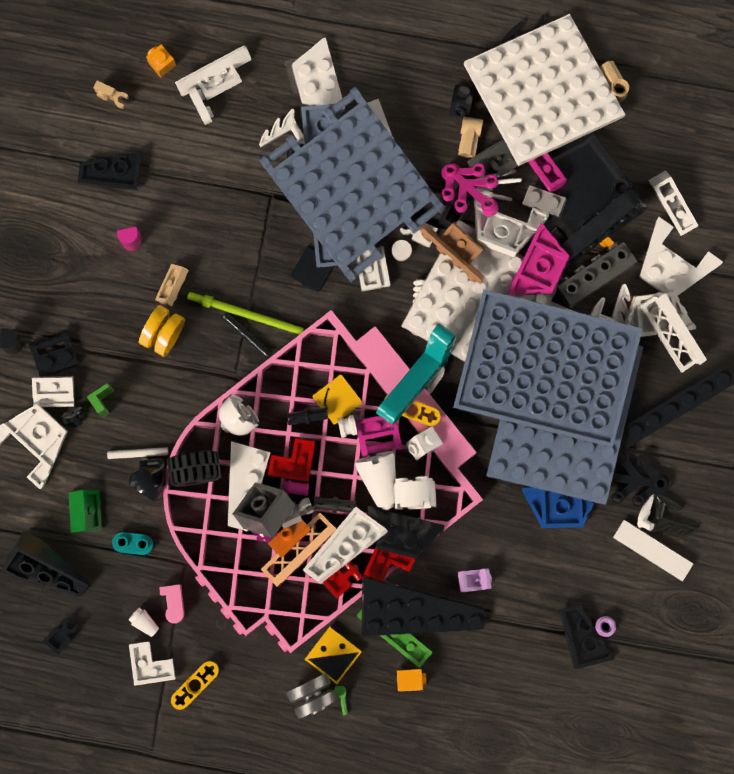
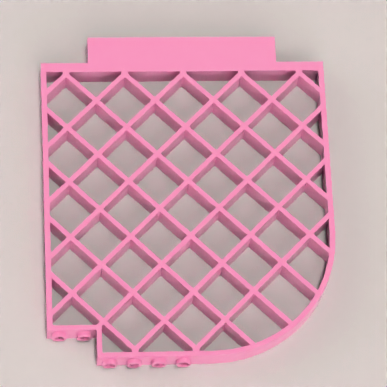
M330 310L198 414L177 440L170 457L179 454L183 444L196 427L215 429L213 451L218 452L220 433L223 430L220 426L219 410L221 405L231 395L255 398L253 411L257 417L260 399L290 402L289 413L294 412L295 403L319 406L314 399L296 397L299 368L329 372L328 384L333 381L334 372L365 376L362 395L363 403L354 409L361 410L360 420L364 419L365 411L376 412L379 406L366 405L369 376L371 375L386 395H388L410 369L376 327L356 341L332 310ZM329 322L330 325L334 328V330H325L319 328L322 327L325 323ZM310 335L334 337L331 364L322 365L300 362L302 342ZM339 337L342 338L366 369L335 366ZM297 346L295 361L280 360ZM272 365L294 368L291 396L261 393L263 372ZM257 378L256 392L240 391ZM424 389L415 401L433 407L440 412V421L433 428L443 443L438 448L427 453L425 476L429 478L431 454L434 453L460 487L435 484V490L458 492L456 516L446 522L424 519L425 509H421L420 518L418 519L445 525V531L483 500L458 469L472 458L476 451L428 391ZM411 404L406 410L407 414L411 416L416 415L418 407ZM218 408L216 423L201 422ZM421 408V414L418 419L422 420L423 415L428 418L430 423L432 420H437L434 412L426 414L424 413L425 408ZM329 418L324 420L322 435L292 432V425L289 426L288 424L287 431L256 427L250 432L249 447L253 448L256 434L286 437L284 457L289 458L291 438L321 441L318 471H310L311 476H317L315 496H320L322 477L353 480L350 500H355L357 481H363L361 476H358L356 465L354 464L353 475L324 472L323 462L326 442L357 445L355 461L359 460L361 450L359 439L327 436ZM406 418L418 434L431 428ZM365 441V442H366V446L383 443V442ZM402 445L401 451H409L407 445ZM396 448L392 449L394 455L396 454ZM219 460L220 465L230 466V461ZM167 464L163 498L164 510L171 535L186 561L197 573L196 580L202 587L205 585L210 590L208 595L214 603L218 601L223 608L220 610L227 619L231 617L236 623L233 627L239 635H249L266 621L267 625L265 628L272 636L276 634L280 639L278 645L284 652L288 650L292 653L362 597L361 590L342 606L343 593L339 597L338 610L329 617L306 614L309 583L318 582L310 578L308 574H305V577L289 576L286 579L305 582L301 613L270 610L273 582L270 579L268 581L265 609L235 606L239 574L268 578L262 572L239 570L243 539L257 541V536L246 535L244 530L240 529L238 534L209 530L212 500L229 502V496L213 495L214 481L208 483L207 494L170 490ZM281 478L280 490H283L285 478ZM463 492H465L472 503L461 511ZM170 495L206 499L203 529L174 526L170 509ZM316 509L313 512L312 519L317 516L318 512L332 513V511ZM337 511V513L332 514L349 515L350 513ZM176 531L202 534L198 566L183 547ZM208 535L238 538L234 569L204 566ZM311 535L309 542L299 541V546H308L311 543ZM366 548L361 553L373 554L374 549ZM273 549L271 559L277 554ZM312 555L307 559V564L311 561ZM276 564L270 566V574L274 578L278 575L275 574ZM394 565L390 567L385 578L398 567ZM345 566L342 567V574L347 570ZM203 570L233 574L229 606L202 573ZM351 583L353 585L352 588L362 589V584ZM233 610L265 614L250 628L246 629L233 613ZM270 614L300 617L298 641L294 645L290 646L269 619ZM305 618L324 620L303 637Z

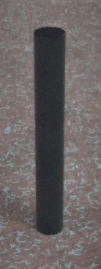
M228 312L222 316V319L264 357L270 355L271 351Z

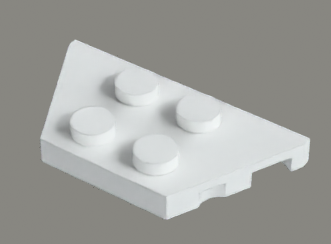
M323 38L292 64L303 104H336L342 99L326 38Z
M674 291L663 292L669 298L687 329H696L695 324L692 323L687 315L688 312L680 304V299ZM655 294L634 296L624 322L627 325L643 328L641 337L657 335L639 306ZM655 301L647 306L650 314L657 315L658 305ZM660 318L659 328L661 331L667 332L669 323L666 319Z

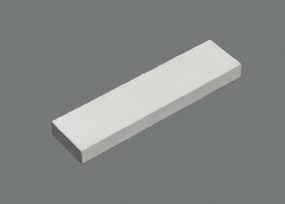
M623 520L613 536L617 541L681 581L684 580L693 566V563Z

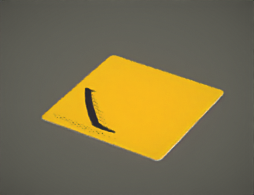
M342 375L336 377L313 395L314 400L321 408H327L328 418L333 424L338 422L337 418H344L363 403Z

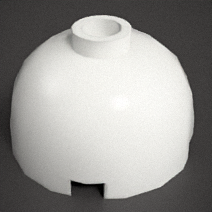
M231 395L221 405L219 419L221 421L220 426L226 433L230 432L234 435L242 436L253 431L258 426L259 419L249 405L245 407L241 403L243 399L237 395Z

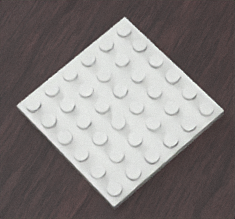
M570 14L464 61L467 72L518 166L625 116L623 109Z
M458 220L456 224L476 241V230ZM480 245L483 251L471 263L485 276L483 282L479 284L477 281L473 282L470 280L467 272L462 268H457L447 254L443 255L440 253L401 327L428 341L431 332L437 324H442L456 334L451 354L465 362L483 289L508 295L510 286L524 256L517 253L515 257ZM557 286L553 294L518 295L512 297L549 305L557 291Z

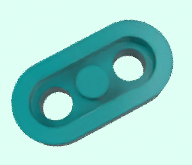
M121 532L116 534L112 540L113 548L120 553L147 555L154 546L153 540L143 534ZM120 539H125L126 544L124 546L119 545ZM141 541L146 542V547L143 549L139 547Z

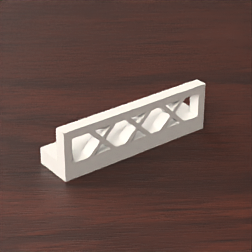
M658 292L639 305L680 372H684L695 363L701 365L707 360L665 293ZM654 301L658 305L657 315L650 314L647 306ZM660 318L668 321L667 332L660 330ZM671 335L678 337V348L670 346ZM681 352L688 353L691 358L684 365L680 361Z

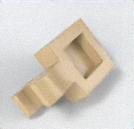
M96 81L93 87L98 97L103 100H108L109 98L115 102L118 108L124 109V105L119 103V99L125 98L128 100L129 96L126 93L118 92L115 88Z

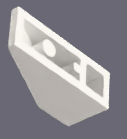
M666 170L648 180L681 236L698 226L673 179Z

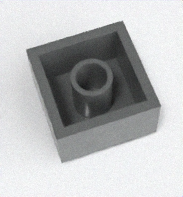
M255 482L232 514L243 529L273 538L295 505L284 490Z

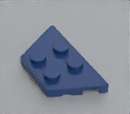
M533 487L522 488V492L541 528H583L594 505V502L550 491Z

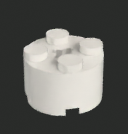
M426 476L415 477L416 481L408 480V478L395 479V509L403 510V507H408L411 510L431 508V506L436 507L435 481H433V478Z

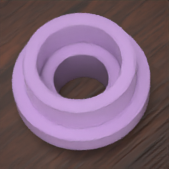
M603 616L597 620L595 629L599 635L609 637L615 632L616 623L611 617ZM603 623H608V630L602 629Z

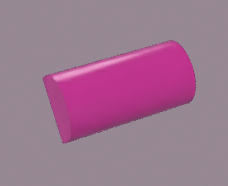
M548 153L528 161L550 193L557 191L566 183V177Z
M133 226L117 230L118 239L126 250L135 251L140 248L142 238L137 227Z

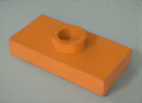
M302 520L299 523L282 529L268 544L282 558L311 529Z

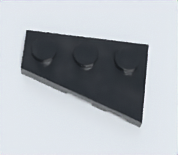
M141 150L131 154H121L116 157L81 162L77 183L138 191L143 152Z
M580 604L559 609L574 669L614 660Z

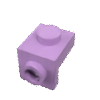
M488 568L458 572L460 592L491 589L492 577Z

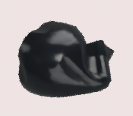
M143 457L139 461V468L130 475L129 486L155 502L162 497L165 489L166 465L161 458L148 459Z

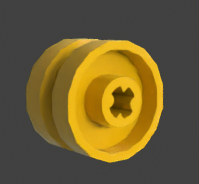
M158 305L141 332L139 344L148 349L154 346V351L165 357L177 341L184 326L185 318L176 313L169 317V309Z

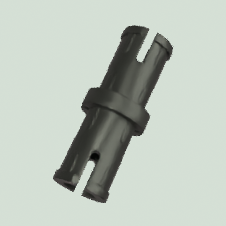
M315 496V502L323 503V505L314 504V510H330L332 513H337V511L351 513L354 508L347 507V505L356 506V500H340L338 497L330 499Z

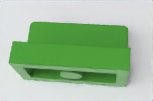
M108 383L87 396L97 413L103 418L110 413L101 400L114 392Z

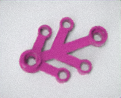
M452 163L442 169V177L446 180V187L442 191L445 201H452L455 198L454 182L460 185L458 200L454 203L457 212L462 213L467 210L466 199L468 192L481 204L484 215L494 216L497 214L498 205L496 200L486 198L475 188H495L498 185L497 177L492 174L488 175L485 179H465L463 177L471 175L476 177L484 176L485 168L483 164H475L473 168H460L459 165Z

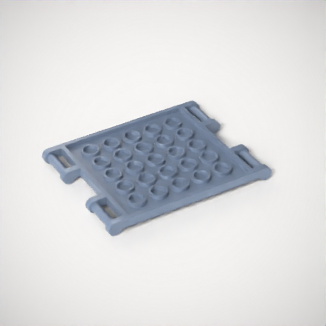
M356 87L352 88L348 95L331 108L327 107L323 110L331 125L303 147H300L295 138L290 135L286 138V142L266 157L263 156L259 159L260 163L350 282H353L358 274L376 260L380 261L383 258L374 245L404 222L410 231L415 234L419 231V227L437 213H442L445 210L444 205L423 180ZM353 100H356L358 105L337 120L335 114ZM292 147L295 153L273 168L270 163ZM431 202L433 207L413 222L410 217ZM369 250L371 253L369 257L352 270L347 267L352 261Z

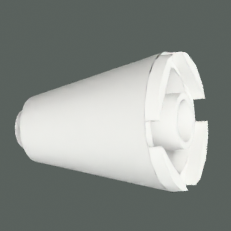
M393 451L377 453L376 456H367L355 461V467L376 506L382 507V510L393 508L395 503L394 484L396 483L395 455Z

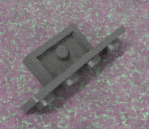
M504 139L467 162L470 168H473L478 163L484 165L485 171L492 167L500 177L518 166Z

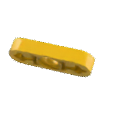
M417 401L412 403L418 407L416 415H408L406 411L402 415V417L429 427L436 426L441 417L437 409ZM421 408H425L424 413L426 414L434 412L437 420H432L430 423L428 418L423 415L422 420L418 419L421 414Z
M212 661L202 664L172 695V706L179 710L188 707L218 676V665ZM206 666H214L213 672L215 674L213 676L211 674L207 675L204 679L208 680V682L205 684L204 680L197 676V674L200 672L202 676L206 672ZM193 679H197L201 683V688L198 691H192L189 687ZM186 687V690L190 694H192L193 697L190 698V696L188 695L184 699L185 705H177L176 696H183L186 692L182 689Z

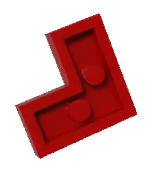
M295 438L292 458L271 455L268 476L309 482L315 441Z
M375 547L364 575L377 581H384L391 564L410 572L415 559L382 551Z

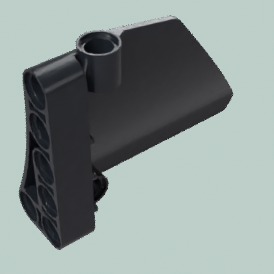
M593 132L548 152L567 179L560 189L552 193L567 198V202L561 218L549 214L547 221L543 225L570 256L566 267L574 264L587 252L624 225L640 216L648 208V205L634 189L631 181ZM538 177L535 187L549 192ZM626 184L627 189L621 194L620 187Z

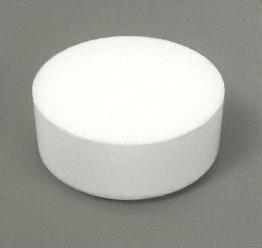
M399 240L393 244L392 255L396 260L405 261L411 256L412 248L407 241Z

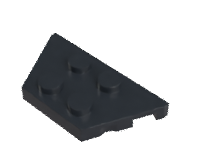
M368 506L367 515L388 531L375 542L376 548L382 551L418 559L423 551L433 543L434 539L444 531L445 525Z

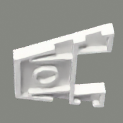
M476 187L486 198H492L493 192ZM474 199L476 242L515 257L537 232L540 223L544 224L547 221L549 213L532 208L527 223L499 212L494 216H486L483 214L481 204Z
M658 217L639 277L661 293L674 291L678 296L719 267L723 261L707 252L696 268L662 244L673 229V226Z
M36 404L15 416V418L0 425V446L12 434L40 460V463L27 478L39 489H43L68 431L39 404Z

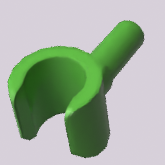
M335 686V693L338 698H341L343 715H347L346 688L344 686Z

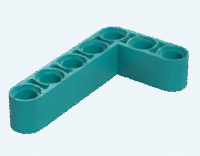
M437 324L429 336L425 352L381 403L376 414L392 425L400 419L447 362L456 339L455 333L442 324Z

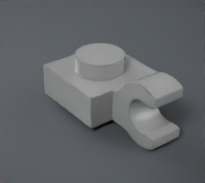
M309 498L302 499L297 506L293 502L295 507L282 524L283 529L301 522V516L314 512Z

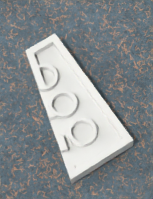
M232 441L228 526L248 532V530L242 528L232 513L255 482L262 484L271 453Z
M355 507L303 570L321 584L388 531Z

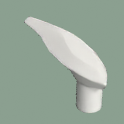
M655 494L650 496L641 508L638 516V529L644 527L651 531L654 528V524L647 519L650 515Z

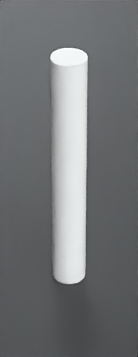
M168 447L107 451L108 459L169 455Z

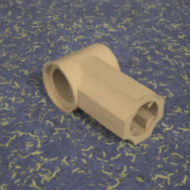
M608 61L599 68L618 102H622L627 97L629 84L621 76L614 61ZM615 88H622L624 92L621 94L617 93Z
M463 117L458 155L466 158L475 157L478 137L481 135L482 119Z

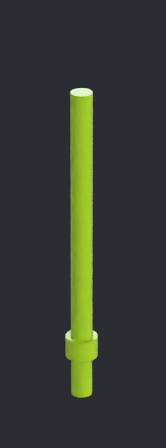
M193 292L188 294V300L201 303L202 306L207 308H217L298 335L304 331L303 327L215 300L209 295L202 296Z

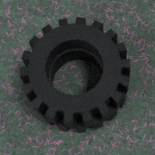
M216 451L189 452L167 459L170 484L173 486L203 484L216 481L222 477L219 456Z

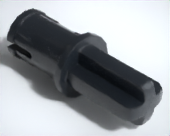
M305 408L304 411L288 412V425L309 424V422L327 420V408L311 410Z

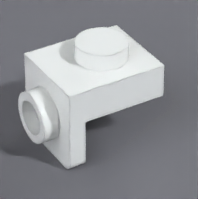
M433 427L414 436L406 443L409 452L416 460L443 444Z

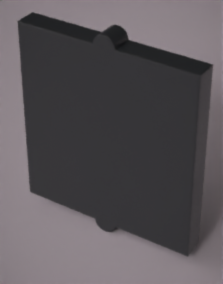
M306 247L290 277L300 282L303 287L307 286L319 293L334 266L317 268L315 251Z

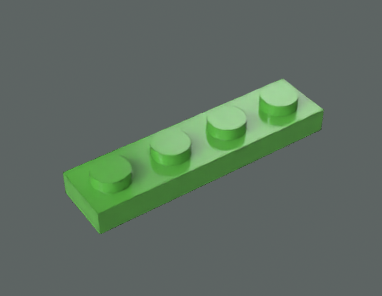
M362 610L357 614V617L361 620ZM411 634L380 635L419 668L433 653Z

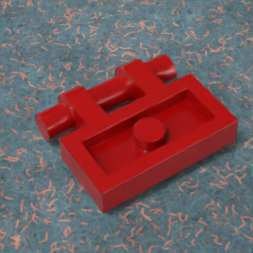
M351 561L344 565L348 570L347 572L342 574L338 570L323 581L336 599L353 586L348 581L349 577L353 576L356 581L362 578V574L359 571L360 568Z

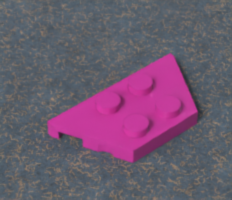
M541 223L508 291L510 296L553 294L569 261L570 256Z

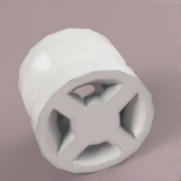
M350 415L346 419L342 417L337 418L341 438L349 434L358 435L354 415Z

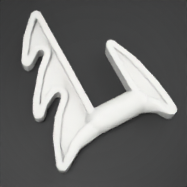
M291 109L286 115L281 128L280 118L275 121L270 136H268L269 131L265 130L259 144L260 147H263L292 130L297 143L305 145L304 135L294 118V109Z
M622 284L611 317L601 314L605 302L604 297L596 303L590 316L624 324L621 312L625 318L628 314L624 297L626 301H631L627 285Z

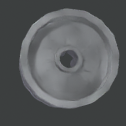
M326 673L286 692L291 703L301 699L304 700L302 704L294 709L298 719L309 714L313 715L327 708V705L339 700L335 690L330 689L324 693L320 691L331 683Z

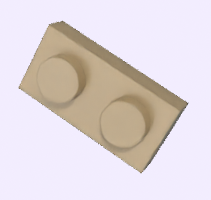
M171 264L155 300L162 304L173 306L189 270L182 266Z

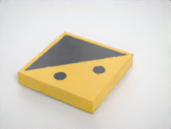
M329 627L305 660L321 673H326L330 680L338 684L362 651Z

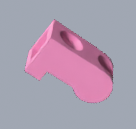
M182 586L159 587L160 596L166 595L167 599L166 619L171 623H180L185 617Z

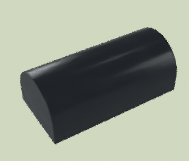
M459 186L454 191L455 198L449 201L438 221L446 228L453 222L456 224L458 220L462 221L474 200L467 192L466 203L468 208L465 212H457L454 203L458 200Z
M1 328L0 348L7 354L18 353L23 347L21 337L9 328Z

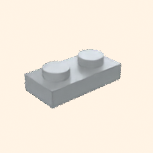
M529 185L522 204L561 218L567 198Z

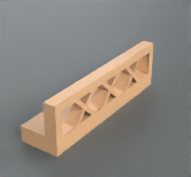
M321 513L307 524L311 528V533L306 535H311V543L307 547H299L298 542L296 547L292 548L296 549V557L292 561H284V556L282 561H276L280 557L276 554L261 568L277 587L336 531V528ZM321 519L328 527L321 533H314V524ZM272 564H281V572L274 578L267 569Z

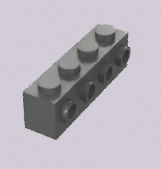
M624 242L620 245L618 243L613 244L607 249L608 253L603 256L601 254L591 259L592 264L587 267L582 265L574 271L576 273L571 278L566 276L558 282L557 292L569 309L636 265L638 261Z

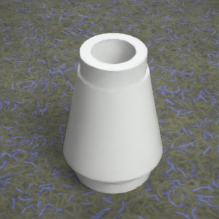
M140 607L128 619L132 622V626L150 637L159 629L146 610H142Z

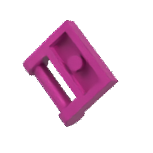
M380 416L355 421L362 457L385 450L402 449L397 422L392 425ZM389 435L394 437V441L366 446L365 440Z

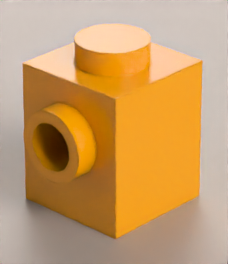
M162 44L159 47L155 46L150 49L146 56L148 63L160 78L176 66L173 57Z
M422 669L397 670L398 691L423 690V686H426V673H422Z

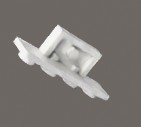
M244 45L181 78L175 84L181 96L189 94L188 90L195 87L196 89L200 88L205 98L209 100L242 82L235 69L251 61V57Z

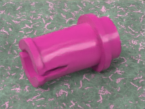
M291 479L288 481L284 480L283 490L287 495L289 493L308 495L309 483L292 482Z

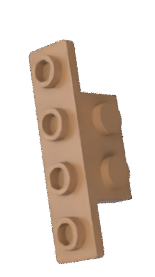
M454 222L441 236L426 223L422 225L420 231L425 240L432 241L441 254H447L457 268H462L467 272L470 280L473 282L477 281L479 284L483 282L485 276L471 264L483 251V248Z

